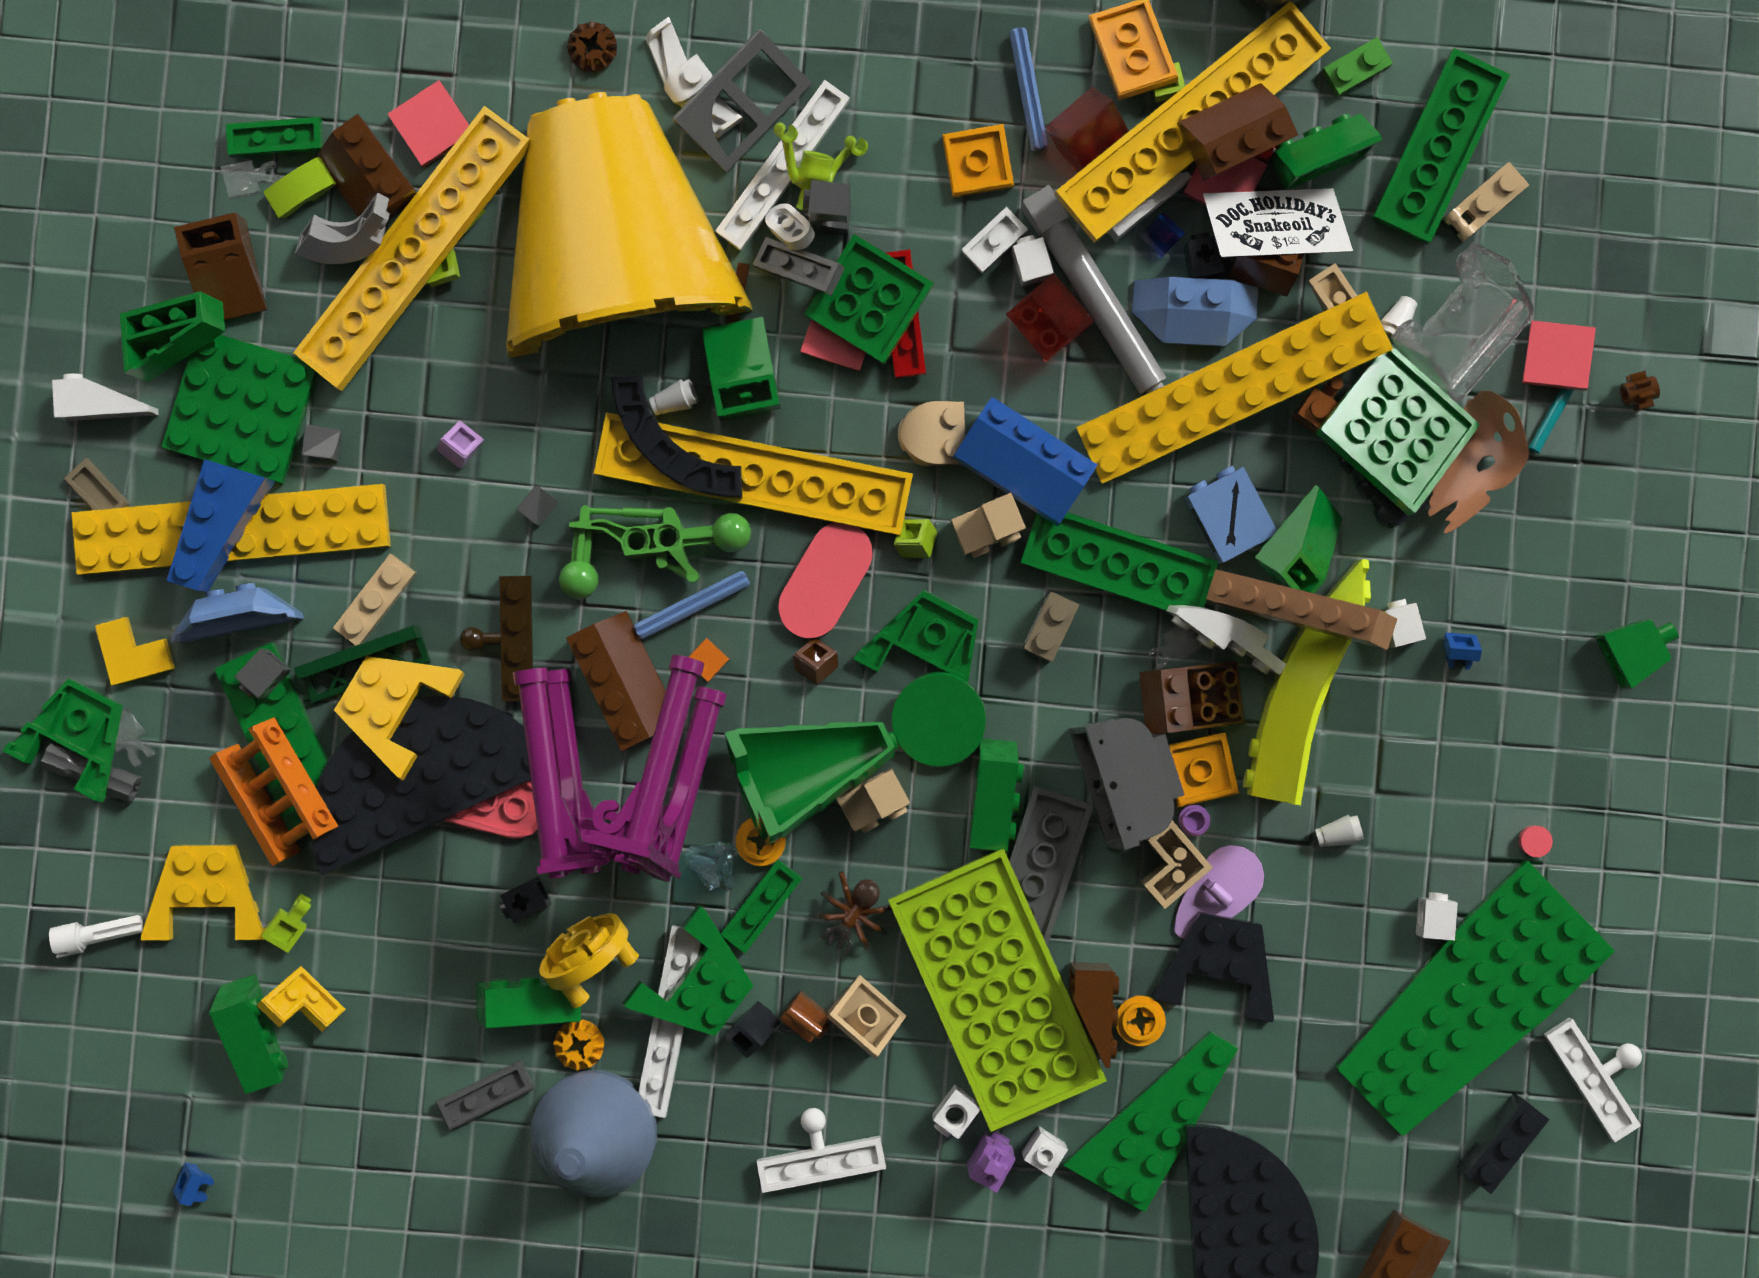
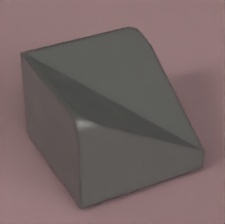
M306 424L302 455L308 458L338 461L342 430Z
M534 486L517 507V510L534 524L541 526L556 507L558 501L541 487Z

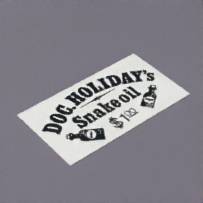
M1333 188L1203 193L1221 257L1353 251Z

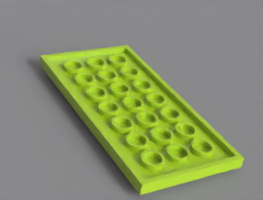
M1004 848L888 899L991 1132L1107 1082Z

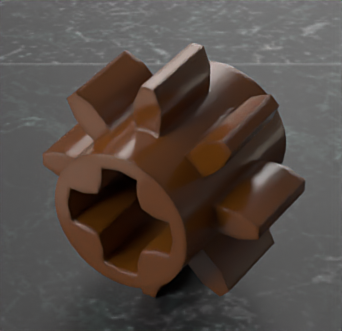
M1646 371L1626 376L1627 382L1620 385V395L1625 406L1633 405L1634 411L1653 407V400L1660 397V387L1657 379L1654 376L1647 377Z

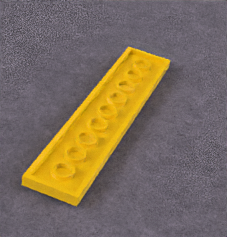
M1292 1L1288 2L1057 189L1054 193L1055 197L1095 243L1194 162L1193 156L1179 128V121L1259 83H1262L1273 95H1276L1328 53L1331 48Z
M484 106L382 237L381 245L364 260L293 353L334 387L343 391L525 156L531 140Z
M1366 291L1076 428L1091 461L1098 464L1095 470L1101 483L1104 484L1393 350V347Z
M606 412L594 469L595 475L901 535L913 477L912 473L658 423L674 443L691 455L715 464L741 466L743 498L711 496L682 486L661 473L639 452L631 441L619 415Z
M384 484L265 494L257 513L251 517L240 541L236 542L228 555L229 559L227 562L391 547L386 486ZM191 501L71 512L77 575L171 567Z

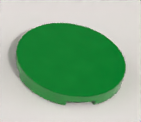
M944 672L924 674L910 682L898 695L892 712L893 732L901 748L916 761L930 766L953 765L970 756L980 744L986 727L985 706L975 689L962 680L963 678Z

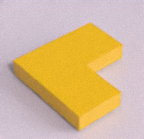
M129 617L95 625L111 686L175 669L167 639L136 646Z
M302 966L266 995L257 1005L279 1028L300 1010L321 1032L346 1010Z

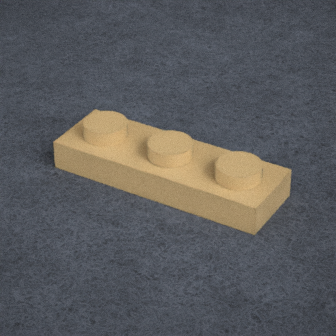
M389 554L334 625L333 629L355 646L364 643L417 572L393 554Z

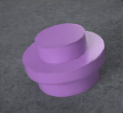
M1189 805L1180 812L1178 823L1184 833L1190 836H1199L1209 828L1210 816L1202 806Z

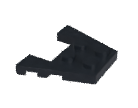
M1199 911L1181 941L1180 948L1172 962L1168 964L1164 971V976L1152 992V999L1181 1005L1187 973L1249 984L1243 1015L1247 1018L1273 1022L1274 1014L1262 924Z

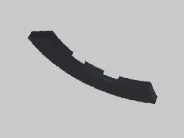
M643 376L611 377L615 405L622 424L639 452L656 469L668 478L691 490L717 497L743 498L741 466H727L699 459L683 450L665 434L649 406Z

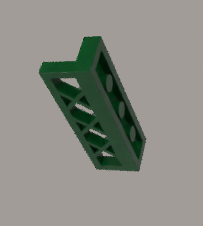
M410 626L294 667L298 679H304L311 702L316 703L344 693L350 684V681L341 678L346 665L353 663L361 666L362 663L359 661L365 659L366 656L375 657L379 653H384L392 657V660L410 662L400 657V654L405 644L416 641L422 658L413 660L411 663L426 664L431 662V658L420 627ZM398 647L395 654L388 651ZM339 668L336 675L329 672L331 670ZM325 674L334 678L328 691L317 694L312 677ZM339 681L346 684L336 688Z

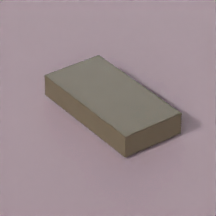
M85 458L63 478L91 510L124 508L131 504L89 458Z

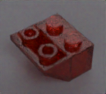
M1091 87L1045 126L1057 149L1077 172H1080L1129 132L1113 100L1094 87Z
M1054 273L1005 314L1045 362H1048L1067 348L1094 323V319Z

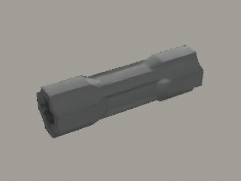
M51 743L45 750L41 760V768L61 776L79 780L89 759L67 747ZM111 767L106 794L126 802H132L138 794L142 784V777L123 769Z

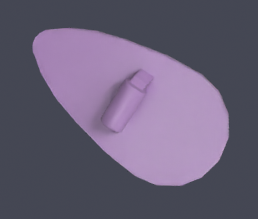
M1229 845L1218 848L1207 857L1206 860L1213 868L1184 893L1179 903L1174 926L1177 936L1184 938L1199 911L1234 917L1258 896L1263 887L1264 872L1262 863L1253 852L1245 847Z

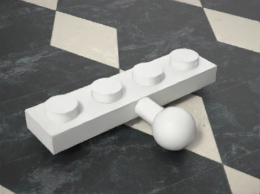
M1567 1018L1543 1034L1611 1141L1615 1143L1641 1126L1610 1078L1611 1075L1622 1068L1633 1069L1641 1063L1642 1053L1637 1046L1629 1043L1621 1045L1616 1051V1057L1602 1065L1573 1019Z
M809 1108L801 1116V1125L810 1135L812 1149L757 1159L762 1193L886 1169L881 1137L879 1135L824 1146L821 1130L826 1123L825 1115L817 1108Z

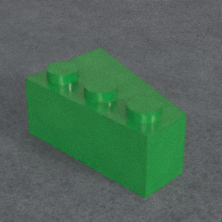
M199 291L120 313L124 373L145 382H150L224 333L223 302Z
M982 738L979 744L980 754L976 769L977 779L972 807L970 848L995 851L1004 848L1005 852H1007L1009 841H1015L1016 822H1011L1012 812H1018L1020 793H1015L1016 782L1022 783L1024 764L1018 763L1017 742Z
M256 974L220 985L209 1011V1015L245 1094L281 1083L288 1068L286 1055L280 1049L271 1019L257 1007L264 996Z
M539 977L521 978L520 981L495 979L489 980V982H476V1018L485 1028L581 1021V1006L573 1008L561 990L551 989L546 981L540 980Z

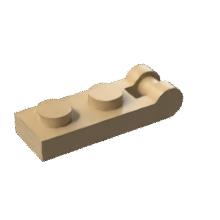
M1508 162L1447 214L1443 220L1448 226L1451 224L1459 233L1457 237L1464 242L1527 188L1529 184L1514 166ZM1464 212L1473 220L1470 224L1461 216Z

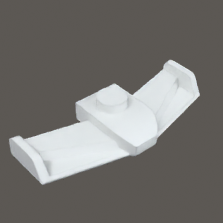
M668 17L652 28L645 39L664 83V91L674 104H678L682 108L713 75L697 54L689 60L686 59L672 22ZM716 97L712 109V127L714 135L719 138L743 121V117L720 98Z

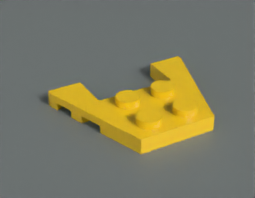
M366 656L334 711L380 760L403 781L417 755L390 741L391 737L422 685L451 699L465 674L463 671L454 668Z
M171 846L141 934V940L173 939V907H235V940H264L261 934L265 927H262L258 915L259 909L256 901L253 900L248 885L250 882L238 846Z

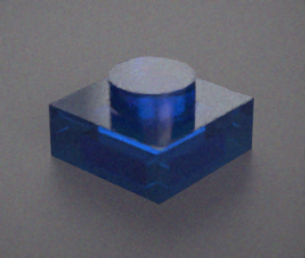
M1162 212L1145 229L1140 237L1162 258L1185 233Z

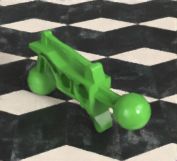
M584 505L580 509L579 521L569 522V528L574 531L571 562L566 564L560 572L559 586L566 596L575 600L585 599L596 590L598 574L590 564L593 533L607 534L621 543L624 555L629 560L656 557V563L660 569L674 571V574L686 578L690 583L695 584L699 582L700 575L689 564L686 547L716 544L719 549L725 552H737L747 546L751 539V528L743 516L735 513L722 515L711 526L684 528L672 507H666L665 509L589 508ZM591 514L623 515V517L663 519L664 523L625 527L606 519L590 520ZM667 532H674L677 535L675 544L670 547L663 546L661 543L663 535ZM637 535L645 536L646 542L643 548L639 550L631 549L632 538ZM672 555L681 566L669 563L668 556Z

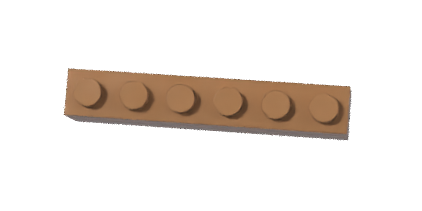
M1217 569L1215 570L1206 598L1224 608L1388 650L1397 622V618L1378 609Z

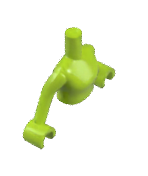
M779 122L774 126V134L782 140L788 176L793 184L801 188L796 208L804 210V190L811 189V180L833 182L838 169L851 154L862 156L868 149V143L863 138H859L855 146L856 139L853 136H848L844 140L845 148L835 159L823 153L803 150L800 164L797 167L792 142L798 136L796 127L792 124L789 125L787 132L784 134L786 128L783 123Z

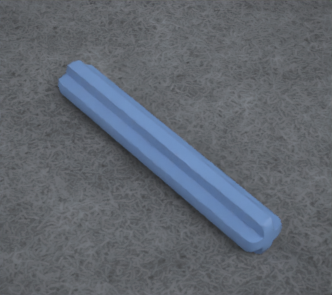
M1015 28L1010 31V40L1030 147L1032 151L1044 150L1047 148L1048 142L1027 30L1025 28Z
M739 571L636 623L634 628L638 636L644 639L748 587L750 582L745 572Z

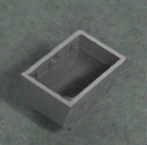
M1132 718L1110 719L1069 728L1106 847L1127 850L1140 845L1139 841L1154 837L1165 831L1173 819V799L1185 795L1166 735H1152L1143 723ZM1096 781L1099 783L1098 789H1095L1093 787V784Z

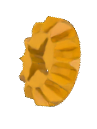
M749 818L740 826L736 834L738 853L746 862L752 865L766 866L772 864L782 855L786 845V838H779L774 844L764 845L760 850V854H757V843L747 839V837L752 838L759 835L751 818Z
M1138 995L1123 1001L1118 1009V1024L1116 1028L1119 1035L1126 1042L1135 1046H1146L1157 1041L1165 1029L1166 1018L1158 1002L1149 996ZM1137 1008H1139L1144 1017L1153 1018L1144 1022L1143 1033H1141L1137 1024L1127 1023V1021L1136 1018Z
M581 1019L579 1022H567L558 1030L553 1043L556 1057L563 1063L564 1067H569L576 1071L592 1067L598 1062L604 1051V1038L601 1031L596 1025L587 1020ZM574 1036L579 1041L591 1040L584 1046L583 1054H580L578 1050L568 1052V1049L574 1043Z

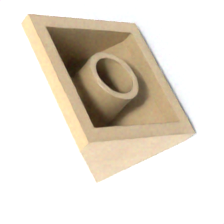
M861 975L851 983L827 1013V1018L874 1059L879 1056L907 1016Z

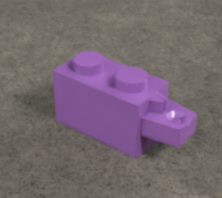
M984 1131L967 1162L969 1178L998 1193L1016 1160L1012 1145L1009 1144L1010 1139L996 1131L993 1134Z

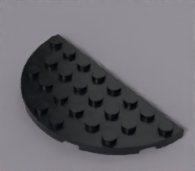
M446 696L416 698L411 703L390 741L417 755L403 781L352 731L331 756L317 786V791L338 825L337 828L315 839L312 838L314 855L321 875L324 876L531 781L524 726L503 711L472 699L454 696L451 699Z
M1184 1124L1194 1278H1316L1319 1261L1317 1225L1307 1195L1290 1169L1264 1145L1246 1135L1215 1125Z

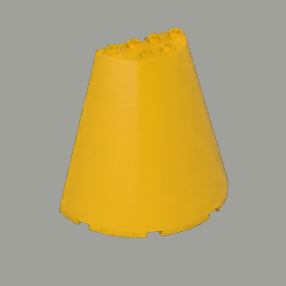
M596 92L588 95V99L575 101L574 98L561 99L556 102V107L530 116L531 119L527 124L526 137L531 141L524 156L506 340V352L509 358L538 353L541 340L553 339L565 334V331L624 318L677 309L678 311H702L710 307L711 312L720 314L722 317L752 311L751 302L650 104L641 99V95L607 97L605 92Z

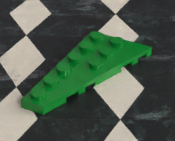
M1211 1031L1207 1032L1172 1067L1159 1075L1153 1084L1139 1093L1111 1118L1108 1124L1095 1136H1091L1076 1153L1063 1161V1165L1146 1212L1186 1142L1184 1124H1196L1236 1054L1238 1047Z

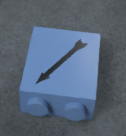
M1233 465L1216 474L1219 480L1209 485L1204 480L1189 488L1191 494L1184 498L1216 561L1219 562L1218 564L1224 563L1264 542L1277 531L1245 468L1242 467L1235 471Z

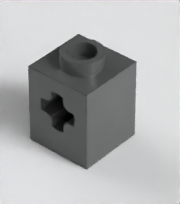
M260 648L236 674L235 678L241 682L239 688L249 697L267 698L291 672V669L269 649Z

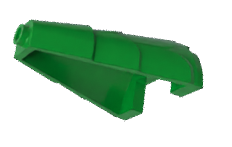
M828 722L827 725L737 728L734 731L725 732L726 745L730 761L735 766V773L737 775L735 778L740 793L762 840L765 839L767 845L787 836L814 814L824 810L848 789L854 790L895 756V750L898 749L895 735L892 731L887 732L883 722Z

